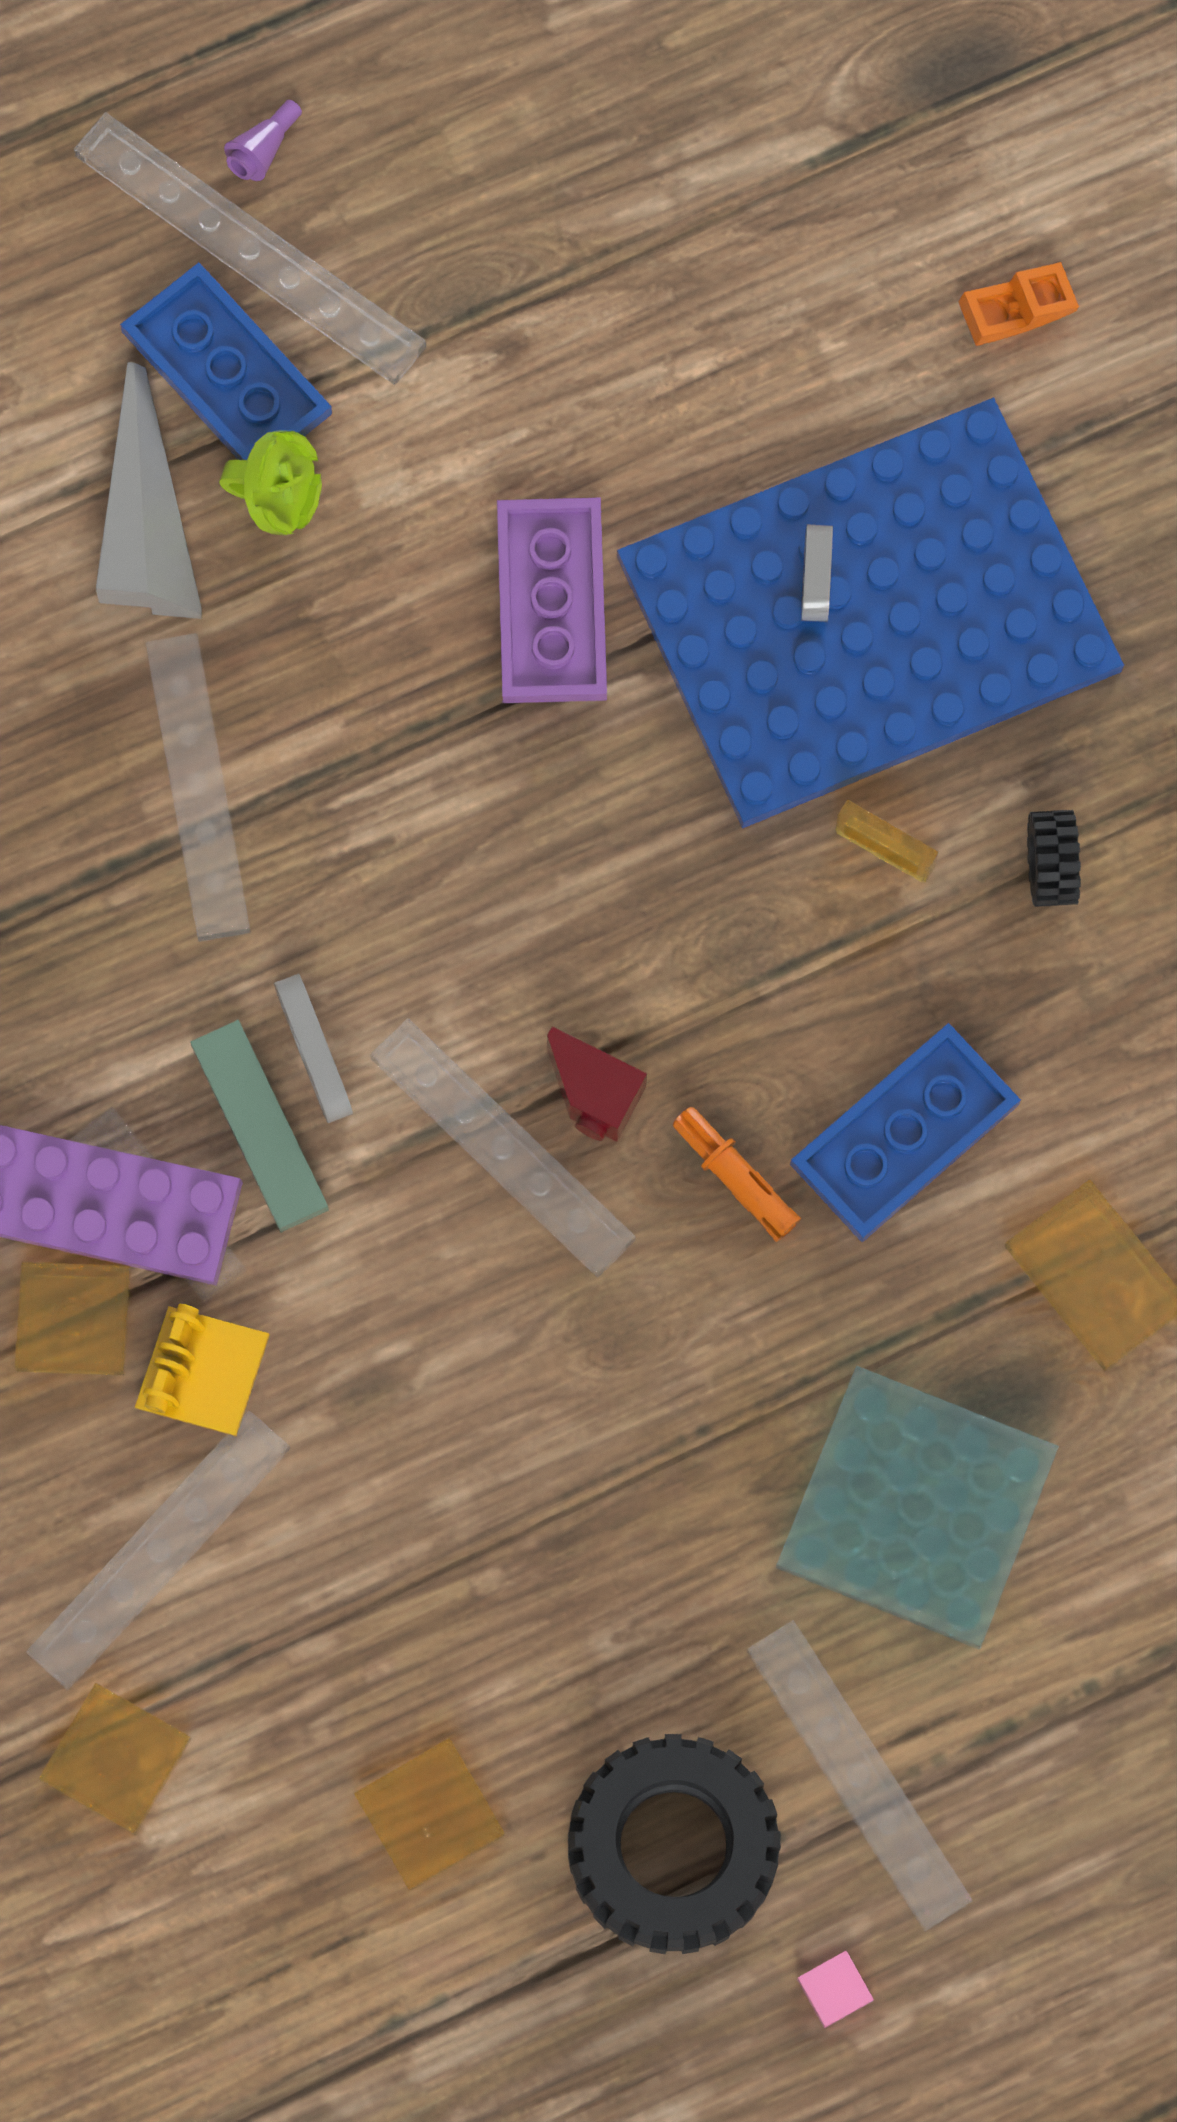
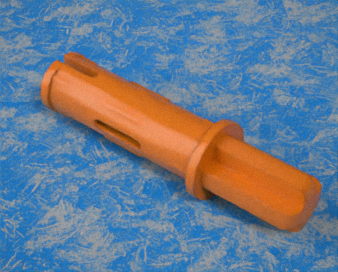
M693 1107L687 1108L675 1119L673 1127L704 1160L701 1168L704 1171L710 1169L748 1212L761 1223L775 1242L784 1238L801 1221L802 1218L777 1195L764 1178L733 1147L736 1143L733 1138L725 1141Z

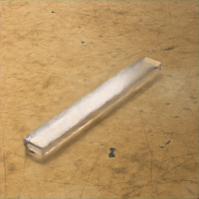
M105 112L74 148L75 157L392 384L396 385L426 349V340L108 113Z

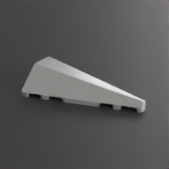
M127 362L96 583L99 603L150 607L152 615L202 619V607L146 368L133 362Z

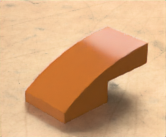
M1061 262L1016 272L1010 282L966 291L958 301L976 346L1041 327L1072 314L1079 308Z

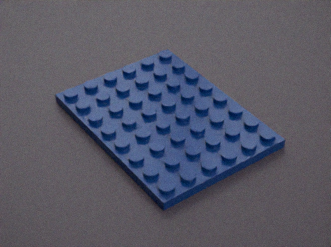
M994 397L617 550V559L742 829L1122 672L1124 667L1121 657ZM806 524L833 526L828 622L801 621Z

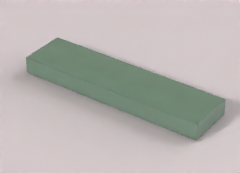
M239 1020L190 1041L191 1047L280 1233L329 1211L327 1202Z

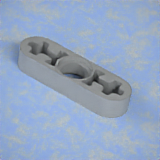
M300 974L274 982L284 1015L327 1123L352 1115L353 1111Z

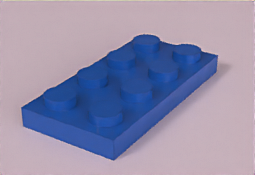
M199 262L120 324L121 331L238 460H247L255 443L267 432L278 430L295 431L306 436L332 415V406Z
M948 1023L793 1157L790 1165L861 1242H864L1018 1107L1021 1099Z

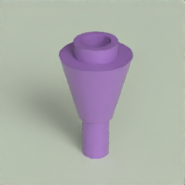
M286 100L270 119L264 120L225 144L224 151L227 157V165L236 176L244 180L261 181L264 179L284 138V133L302 114L299 105L292 100Z

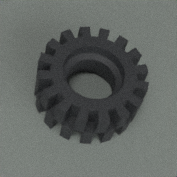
M1074 810L1030 812L1028 815L1029 823H1027V862L1029 864V882H1031L1030 893L1034 907L1078 905V899H1080L1079 887H1081L1079 875L1081 861H1079L1080 843H1078L1079 833Z

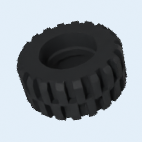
M665 1734L664 1739L650 1741L649 1737L635 1741L632 1747L623 1752L617 1750L607 1757L604 1765L596 1773L592 1772L586 1780L578 1800L575 1801L568 1832V1860L570 1872L576 1884V1891L583 1904L586 1903L594 1914L593 1918L604 1929L609 1928L619 1936V1940L631 1946L637 1944L649 1948V1952L666 1954V1951H682V1954L699 1952V1948L711 1944L716 1946L729 1939L731 1934L739 1928H743L754 1917L758 1908L764 1903L772 1886L778 1868L779 1851L781 1849V1831H778L776 1820L778 1814L773 1800L768 1799L763 1789L764 1783L755 1771L750 1772L741 1763L742 1758L731 1750H728L726 1753L714 1747V1741L698 1737L697 1741L682 1739V1734ZM663 1793H683L703 1801L715 1812L725 1832L726 1854L720 1871L707 1886L686 1896L669 1897L647 1890L632 1877L622 1856L621 1836L628 1817L642 1802Z

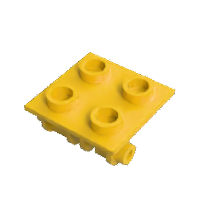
M179 1303L177 1308L168 1306L135 1408L237 1436L270 1334L200 1315L197 1308Z

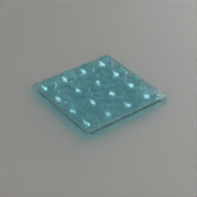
M856 1365L776 1568L980 1650L1059 1446Z

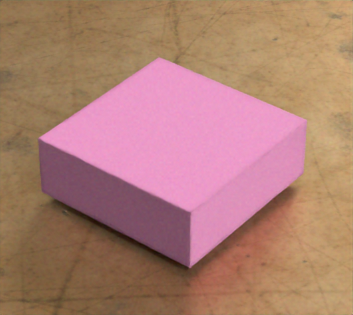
M847 1951L797 1978L824 2029L874 2000Z

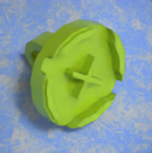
M285 430L267 432L255 443L247 460L227 461L219 481L220 486L224 490L245 499L250 517L259 529L274 535L294 534L292 532L295 529H303L311 521L318 507L322 489L321 474H315L313 461H318L314 447L305 436L295 431Z

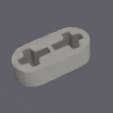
M806 524L801 621L828 622L833 526Z

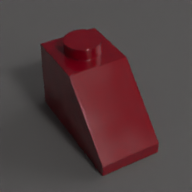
M552 1026L547 1034V1051L569 1118L576 1121L575 1128L584 1135L598 1141H603L606 1136L617 1142L646 1089L647 1073Z

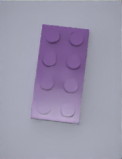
M601 497L497 500L503 703L606 701L607 675Z

